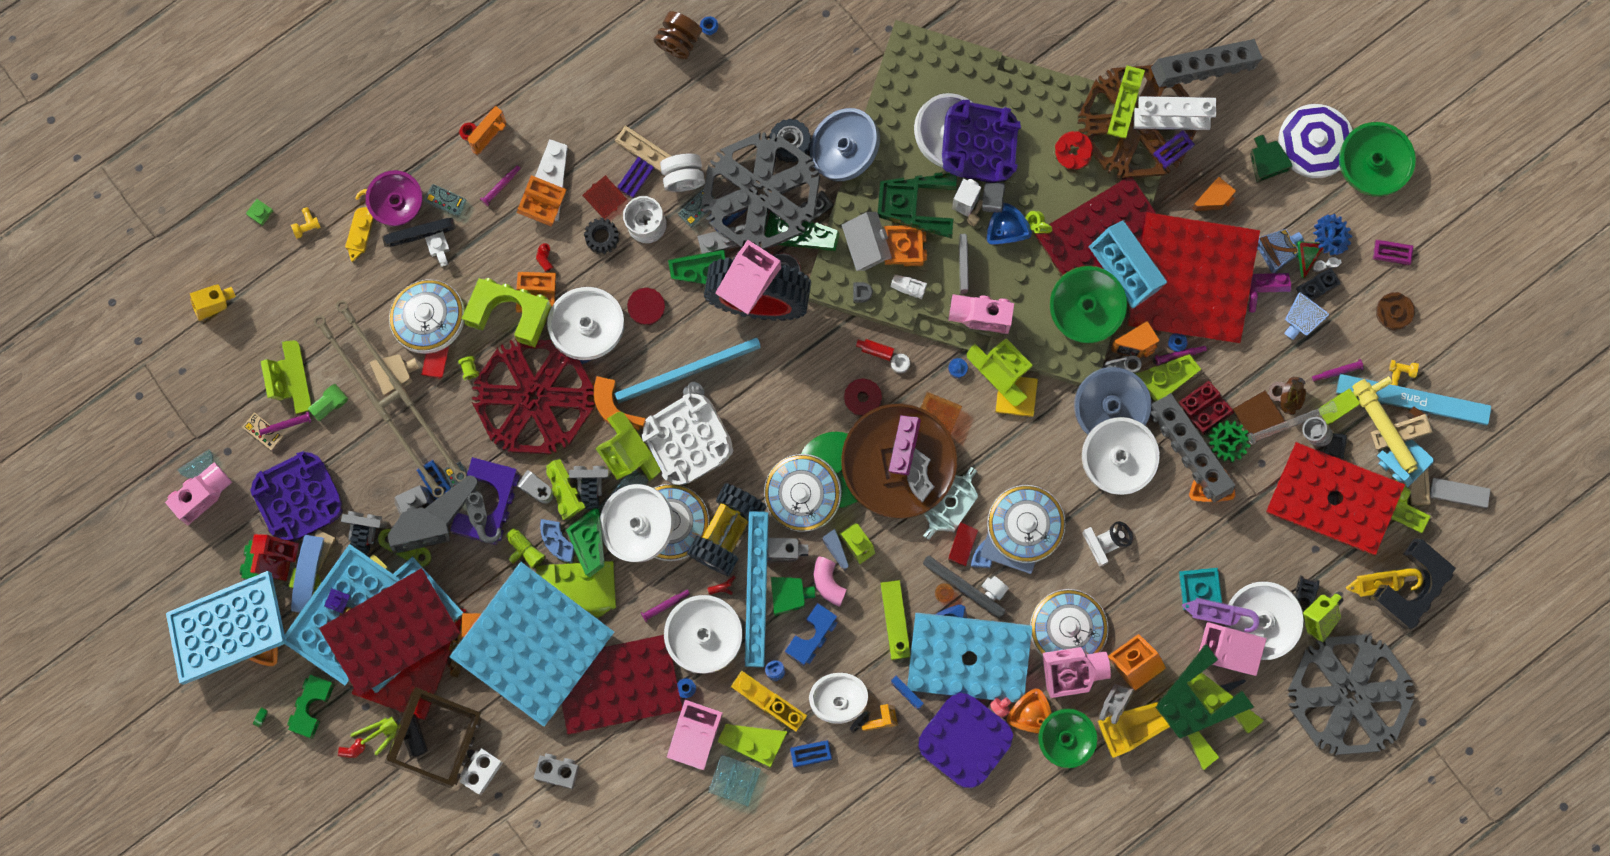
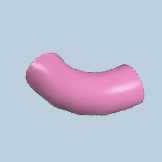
M818 557L813 574L816 588L824 599L840 607L847 589L840 587L834 581L833 570L836 564L826 558Z

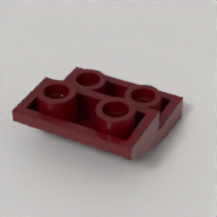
M1207 381L1178 402L1202 435L1234 414L1233 409L1221 397V393L1210 381Z

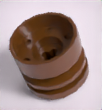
M669 11L662 22L665 28L658 30V34L655 35L653 41L668 54L680 59H688L689 51L693 50L691 42L695 43L698 41L702 28L689 17L678 12Z

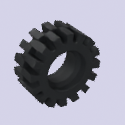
M596 218L593 223L589 222V226H586V231L584 232L588 248L592 252L595 251L596 254H606L607 251L609 253L612 252V249H615L617 247L616 244L619 242V233L615 224L611 223L609 219L604 220V218H600V220ZM598 230H606L609 233V238L606 242L600 243L595 240L594 236Z

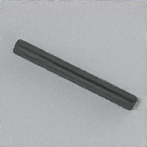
M931 556L925 558L923 565L993 615L1002 618L1006 611L1003 607Z

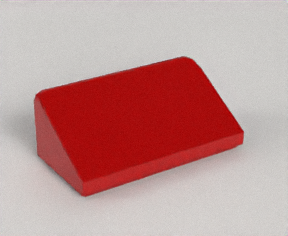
M449 346L440 351L425 354L421 375L436 379L443 377Z
M960 522L948 561L966 567L978 532L977 529Z

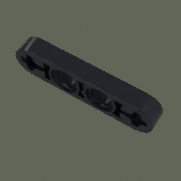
M445 218L386 234L382 237L384 247H394L424 239L440 232L453 231L456 229L453 218Z

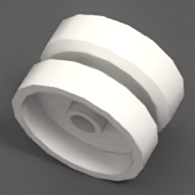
M698 154L675 155L660 162L662 174L665 175L663 178L665 191H690L705 184L704 174L700 171L702 168L701 157Z

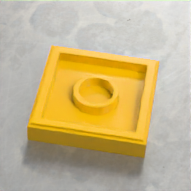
M1020 377L1015 385L1027 396L1018 406H1013L998 391L995 413L1033 417L1038 379Z

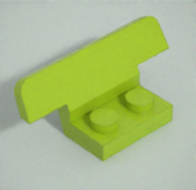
M1007 338L992 349L988 355L976 344L971 346L967 352L968 360L1013 406L1020 405L1027 396L1015 383L1033 365Z
M284 341L282 346L285 360L273 361L266 359L261 361L267 397L275 400L293 398L296 414H301L309 411L308 408L311 406L300 347L297 341Z
M616 412L607 418L617 435L600 444L595 449L615 478L618 480L632 473L638 467L643 470L649 480L658 475L661 469L626 415L623 412Z

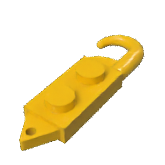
M367 189L357 193L356 200H359L362 195L366 194ZM367 207L357 209L353 216L345 246L348 249L351 262H354L366 250L374 220Z
M1409 568L1356 576L1357 579L1349 584L1346 589L1357 593L1360 597L1373 595L1380 585H1389L1395 591H1399L1404 584V577L1416 576L1418 582L1411 588L1414 591L1423 584V575L1419 570Z

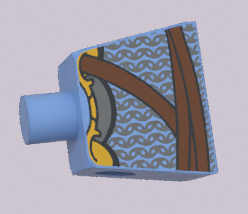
M1284 229L1260 237L1257 249L1270 271L1275 273L1297 256V244L1299 241H1304L1299 232L1290 236L1288 231Z

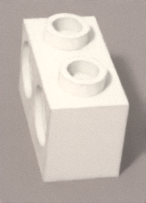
M963 179L953 200V210L969 217L979 198L981 189L976 181Z
M481 748L480 751H476L473 754L471 765L469 768L465 767L460 777L461 780L459 781L479 795L483 794L503 762ZM485 757L489 758L490 765L487 768H482L480 765L481 760ZM473 774L479 776V781L475 785H471L469 782V778Z

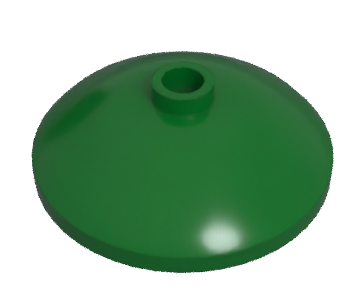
M1061 709L1051 713L1041 724L1038 734L1039 747L1044 757L1052 764L1062 768L1078 767L1087 762L1093 755L1097 746V732L1092 721L1082 712L1074 709ZM1064 735L1069 737L1067 743L1062 740Z

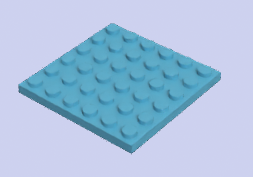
M520 562L449 657L545 727L611 638L614 631Z

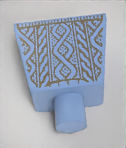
M1299 293L1285 319L1291 325L1284 334L1292 340L1296 338L1300 331L1307 336L1329 313L1305 295Z

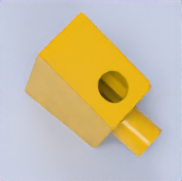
M219 284L189 294L191 305L199 321L227 308L226 301L236 297L232 287L221 290Z

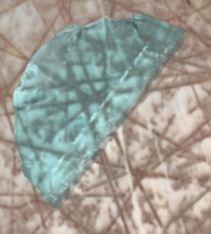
M208 449L177 471L189 479L198 476L213 464L214 457L211 450Z

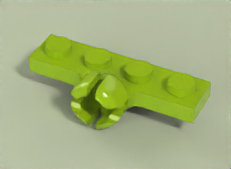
M1404 487L1391 519L1423 533L1430 515L1407 504L1411 491L1409 488Z

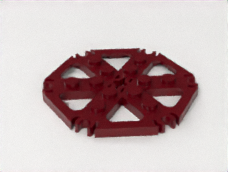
M510 340L511 348L507 350L502 344L501 350L503 354H501L497 347L474 381L473 385H480L481 387H472L473 391H479V396L471 398L472 401L478 403L472 402L490 440L493 442V439L498 436L494 440L496 446L500 441L505 442L502 448L504 451L507 450L508 453L552 454L549 449L551 447L553 452L557 453L556 445L562 444L565 449L566 444L563 440L566 439L570 446L594 410V408L586 407L594 406V402L587 401L589 396H594V392L588 390H594L580 360L568 357L560 352L552 340H538L536 347L517 342L518 346L515 347L514 342ZM529 348L546 349L550 354L534 377L523 356V352ZM504 362L517 386L488 384L487 379L496 365ZM568 365H572L582 381L580 388L552 387ZM537 391L538 399L529 401V394H534ZM488 405L514 406L499 429H495L485 412ZM550 407L576 408L580 411V416L570 431L564 432L557 423ZM533 416L544 437V443L540 446L520 445L517 439Z

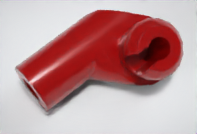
M543 243L538 247L536 260L547 273L553 268L548 261L551 248L549 244Z
M356 739L350 748L339 747L338 757H358L365 750V744H361V741L364 739Z

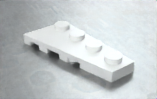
M549 139L535 177L563 188L567 145ZM560 207L555 217V221L558 222L560 217Z

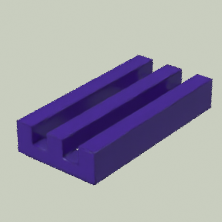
M1181 131L1155 151L1153 155L1155 158L1157 157L1159 163H1162L1166 169L1192 149L1195 144L1184 131ZM1181 137L1184 138L1183 141L1177 144L1165 155H1160L1163 151H1165L1168 147L1174 144ZM1188 142L1189 145H1187L1184 149L1178 152L1167 162L1165 161L1166 158H1168L1170 155H1172L1175 151H1177L1179 148H1181L1184 144Z
M638 157L617 188L631 198H634L653 171L654 166L649 165ZM641 164L640 168H639L638 171L635 173V175L633 176V178L631 179V181L629 182V184L627 185V187H626V188H623V187L625 186V184L627 183V181L629 180V178H630V177L632 176V174L634 173V171L636 170V168L638 167V165ZM646 167L647 171L644 173V175L642 176L636 187L633 189V191L630 192L629 190L631 189L635 181L638 179V177Z

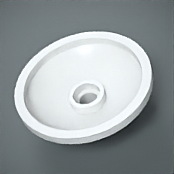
M847 673L829 674L819 679L813 685L809 695L810 707L817 717L826 722L835 724L850 722L864 712L868 703V692L864 683L853 675Z

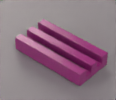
M1375 240L1372 259L1411 265L1413 245ZM1379 246L1409 250V252L1381 249ZM1378 253L1407 257L1408 259L1379 255Z

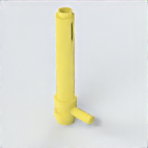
M1388 376L1373 386L1365 379L1360 380L1352 386L1354 395L1360 399V405L1362 408L1365 407L1401 468L1408 474L1418 469L1416 466L1417 462L1378 401L1379 397L1376 392L1393 383Z

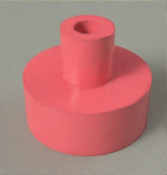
M1007 697L1002 701L996 698L991 702L990 706L999 717L1004 718L1010 713L1008 705L1011 701Z

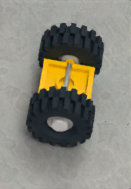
M725 483L716 499V502L720 505L703 538L696 536L687 554L697 562L702 563V565L722 575L730 576L739 560L737 556L733 555L732 551L749 522V511L765 512L767 505L748 492Z

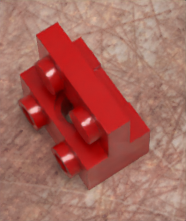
M254 534L250 551L251 554H254L250 573L259 575L269 571L272 573L273 579L287 581L290 562L295 563L299 544L270 535Z

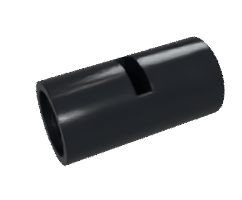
M413 714L404 737L410 758L428 752L416 714Z

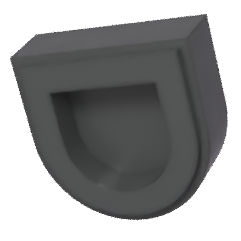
M853 282V303H863L871 299L873 291L869 284Z

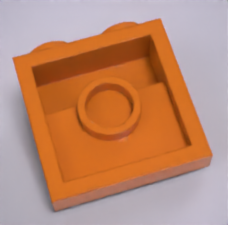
M905 225L884 226L888 236L886 241L892 256L891 259L885 260V265L923 266V261H927V250L923 249V243H926V231Z

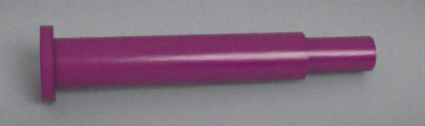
M516 165L484 198L481 197L480 201L488 207V203L514 178L521 168Z
M1206 346L1193 347L1162 356L1155 355V362L1157 366H1160L1161 363L1186 355H1196V353L1206 351Z
M1358 359V362L1312 376V381L1328 379L1358 369L1364 370L1362 360Z
M306 412L305 415L260 429L259 433L261 436L308 421L311 423L309 413Z
M685 590L645 613L641 612L644 621L647 623L648 619L680 602L681 599L690 595L689 591Z

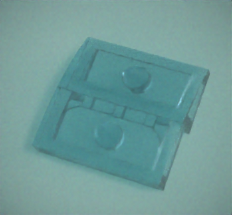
M721 755L708 793L748 806L761 769Z

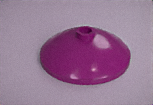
M392 170L379 174L371 181L366 191L365 200L367 209L375 220L387 226H400L408 223L418 214L422 206L423 195L421 187L414 177L403 171ZM398 199L399 203L393 204V201Z

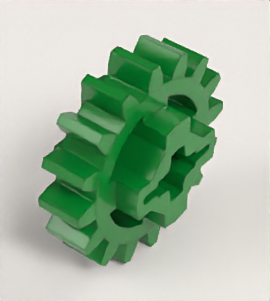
M1227 420L1224 426L1219 423L1217 425L1218 429H1212L1214 434L1209 435V439L1213 440L1208 444V446H1213L1212 453H1217V459L1220 456L1223 457V462L1229 458L1230 462L1233 463L1235 457L1238 461L1241 460V454L1245 456L1247 454L1245 449H1249L1251 446L1246 443L1251 440V437L1245 436L1248 430L1242 431L1243 425L1241 424L1237 427L1236 421L1230 425ZM1224 431V437L1217 439L1219 433ZM1228 438L1230 441H1233L1232 445L1226 442ZM1242 444L1241 449L1235 453V447Z

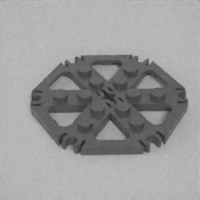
M759 132L720 149L725 154L724 156L720 152L716 153L720 161H710L715 168L710 167L708 164L702 208L704 213L712 212L711 216L706 218L709 225L742 248L744 243L749 240L758 247L762 244L761 248L767 250L802 235V232L798 231L797 228L805 232L806 229L802 226L803 222L812 223L811 219L807 216L814 219L820 176H818V170L810 171L812 167L816 166L812 162L813 159L778 134L777 139L775 133H773L772 138L766 140L767 135L763 132L762 140H760L761 133ZM750 145L757 147L754 174L732 158L734 152ZM779 148L786 149L799 159L796 166L774 175L777 150ZM716 175H722L740 188V190L719 199L712 198L713 182ZM806 183L810 186L808 203L804 208L798 207L782 195ZM756 188H764V192L767 196L762 194L758 196ZM748 209L743 234L738 235L723 224L722 220L724 218ZM768 210L789 224L787 231L770 238L764 236Z
M1367 634L1328 637L1324 640V644L1320 640L1316 641L1319 649L1315 650L1312 646H1309L1308 650H1305L1288 690H1296V692H1290L1287 696H1294L1296 701L1288 705L1290 707H1298L1297 709L1289 710L1316 747H1318L1320 740L1323 741L1320 744L1321 750L1325 744L1330 745L1329 754L1334 753L1335 747H1337L1335 755L1380 752L1377 744L1380 749L1384 750L1383 740H1388L1390 744L1397 740L1414 699H1406V697L1414 696V693L1406 692V687L1413 686V683H1404V681H1411L1412 679L1386 643H1383L1381 650L1379 649L1382 644L1381 640H1378L1376 645L1371 644L1373 637L1371 635L1366 639V642L1364 640ZM1356 644L1359 647L1349 674L1333 653L1335 645ZM1379 657H1385L1396 671L1397 679L1395 681L1367 683ZM1313 662L1317 665L1331 686L1314 688L1302 686L1301 680L1309 663ZM1347 690H1349L1350 692L1354 691L1356 693L1354 694V700L1352 698L1348 699L1346 697V695L1348 694ZM1398 701L1401 704V710L1395 724L1391 727L1386 726L1370 703ZM1334 706L1324 731L1317 732L1305 716V710L1307 708ZM1353 716L1370 738L1368 744L1352 746L1344 744L1343 737Z

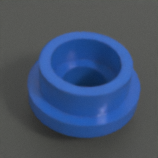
M705 17L700 22V27L704 34L713 35L717 32L719 25L714 17ZM711 24L713 27L708 29L706 25Z
M1177 333L1172 334L1168 340L1170 349L1175 352L1183 351L1188 343L1185 335ZM1176 339L1181 340L1180 345H1177L1175 343Z
M685 678L677 683L679 695L682 698H690L694 695L696 686L692 680ZM689 685L690 689L685 692L682 690V687Z

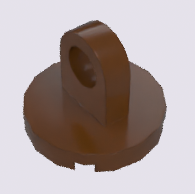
M1294 376L1286 383L1275 382L1269 388V396L1271 399L1281 402V409L1284 413L1294 415L1296 414L1295 411L1300 410L1304 404L1307 391L1303 384L1306 385L1303 378ZM1282 387V394L1276 396L1277 388Z

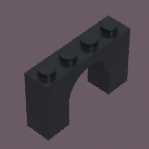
M1414 539L1403 553L1423 574L1424 585L1420 594L1412 600H1406L1389 585H1380L1369 599L1403 629L1412 630V628L1419 624L1420 617L1430 609L1431 602L1441 594L1442 587L1452 579L1453 572L1456 569L1423 539Z

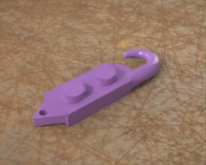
M1196 598V600L1182 604L1193 615L1192 618L1231 626L1235 625L1241 616H1246L1253 619V626L1245 628L1244 632H1253L1259 626L1260 619L1258 615L1250 609Z

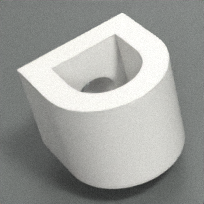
M995 576L992 579L988 577L981 586L986 591L985 595L993 601L995 599L1000 601L1009 589L1007 585Z

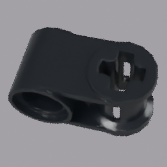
M1300 575L1295 595L1298 601H1306L1309 607L1315 601L1320 580L1316 579L1313 581L1305 579L1304 576Z

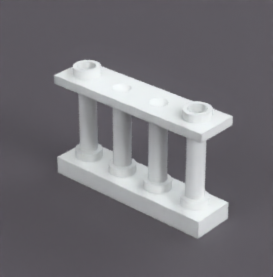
M1139 97V108L1134 109V129L1210 130L1211 117H1216V98Z

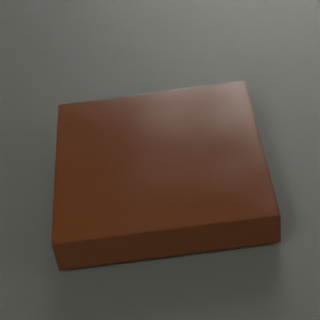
M1266 390L1233 408L1234 415L1239 423L1243 425L1244 431L1248 430L1247 435L1251 437V442L1285 424L1283 417Z

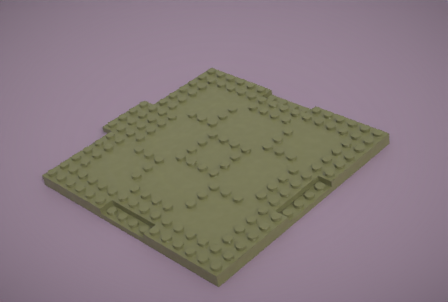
M895 20L865 113L878 126L880 133L879 149L872 164L862 174L853 179L842 181L827 227L838 230L840 233L836 251L819 249L810 276L812 283L809 302L965 351H969L971 346L976 344L986 355L1007 338L1033 365L1029 371L1080 386L1090 374L1102 369L1111 336L1094 343H1082L1068 338L1056 327L1051 317L1049 302L1052 289L1061 277L1060 273L1034 235V230H1031L1032 235L1029 239L991 245L987 242V231L994 212H984L981 207L977 214L981 219L973 227L967 222L968 216L952 209L954 197L963 179L968 180L969 178L957 176L956 190L918 188L916 216L954 218L952 239L926 232V243H923V249L927 250V261H923V266L885 265V261L865 271H856L842 224L866 212H878L880 181L904 178V180L913 179L919 175H922V177L933 176L934 173L943 172V174L950 173L945 171L943 167L935 165L923 155L917 145L914 134L915 119L920 108L931 98L946 93L961 95L977 104L1012 109L1011 112L1021 124V129L1018 130L1015 164L1018 166L1016 172L1010 178L1001 182L1005 183L1003 203L1014 206L1025 218L1030 211H1040L1045 217V223H1052L1124 180L1122 177L1125 171L1122 172L1119 178L1117 177V169H1112L1109 174L1108 169L1110 165L1104 171L1093 155L1090 163L1078 170L1066 168L1056 158L1055 144L1059 138L1067 132L1085 128L1084 124H1077V118L1094 84V80L1078 75L1072 77L1002 55L1003 52ZM1099 93L1090 108L1091 115L1113 114L1114 105L1104 93ZM1176 129L1158 130V132L1168 142L1173 138ZM1109 134L1096 135L1093 138V142L1103 156L1111 157L1120 138ZM1139 142L1130 161V167L1133 170L1154 168L1156 162L1143 144ZM1072 146L1070 154L1077 155L1079 147ZM1161 176L1133 178L1152 206ZM974 180L981 189L972 212L975 210L979 200L983 201L985 181ZM879 218L882 228L884 226L902 225ZM960 234L967 235L969 283L967 294H960ZM894 275L910 277L927 283L923 298L919 299L892 288L891 283ZM853 282H864L871 286L873 292L869 301L853 303ZM952 295L974 298L988 296L991 297V300L997 301L999 299L1010 300V303H1014L1009 334L971 329L963 323L949 321Z

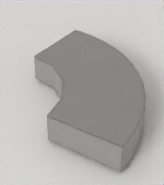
M915 448L910 474L907 475L912 492L923 503L934 486L929 481L927 475V466L930 459Z

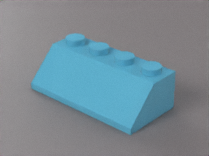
M1124 221L1108 227L1089 246L1102 267L1113 274L1121 283L1127 302L1132 309L1155 294L1167 283Z

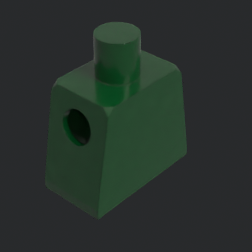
M1265 135L1254 138L1257 147L1252 149L1250 158L1257 183L1291 170L1293 165L1278 141L1268 143Z

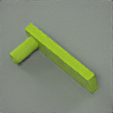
M900 580L880 583L891 660L910 658Z

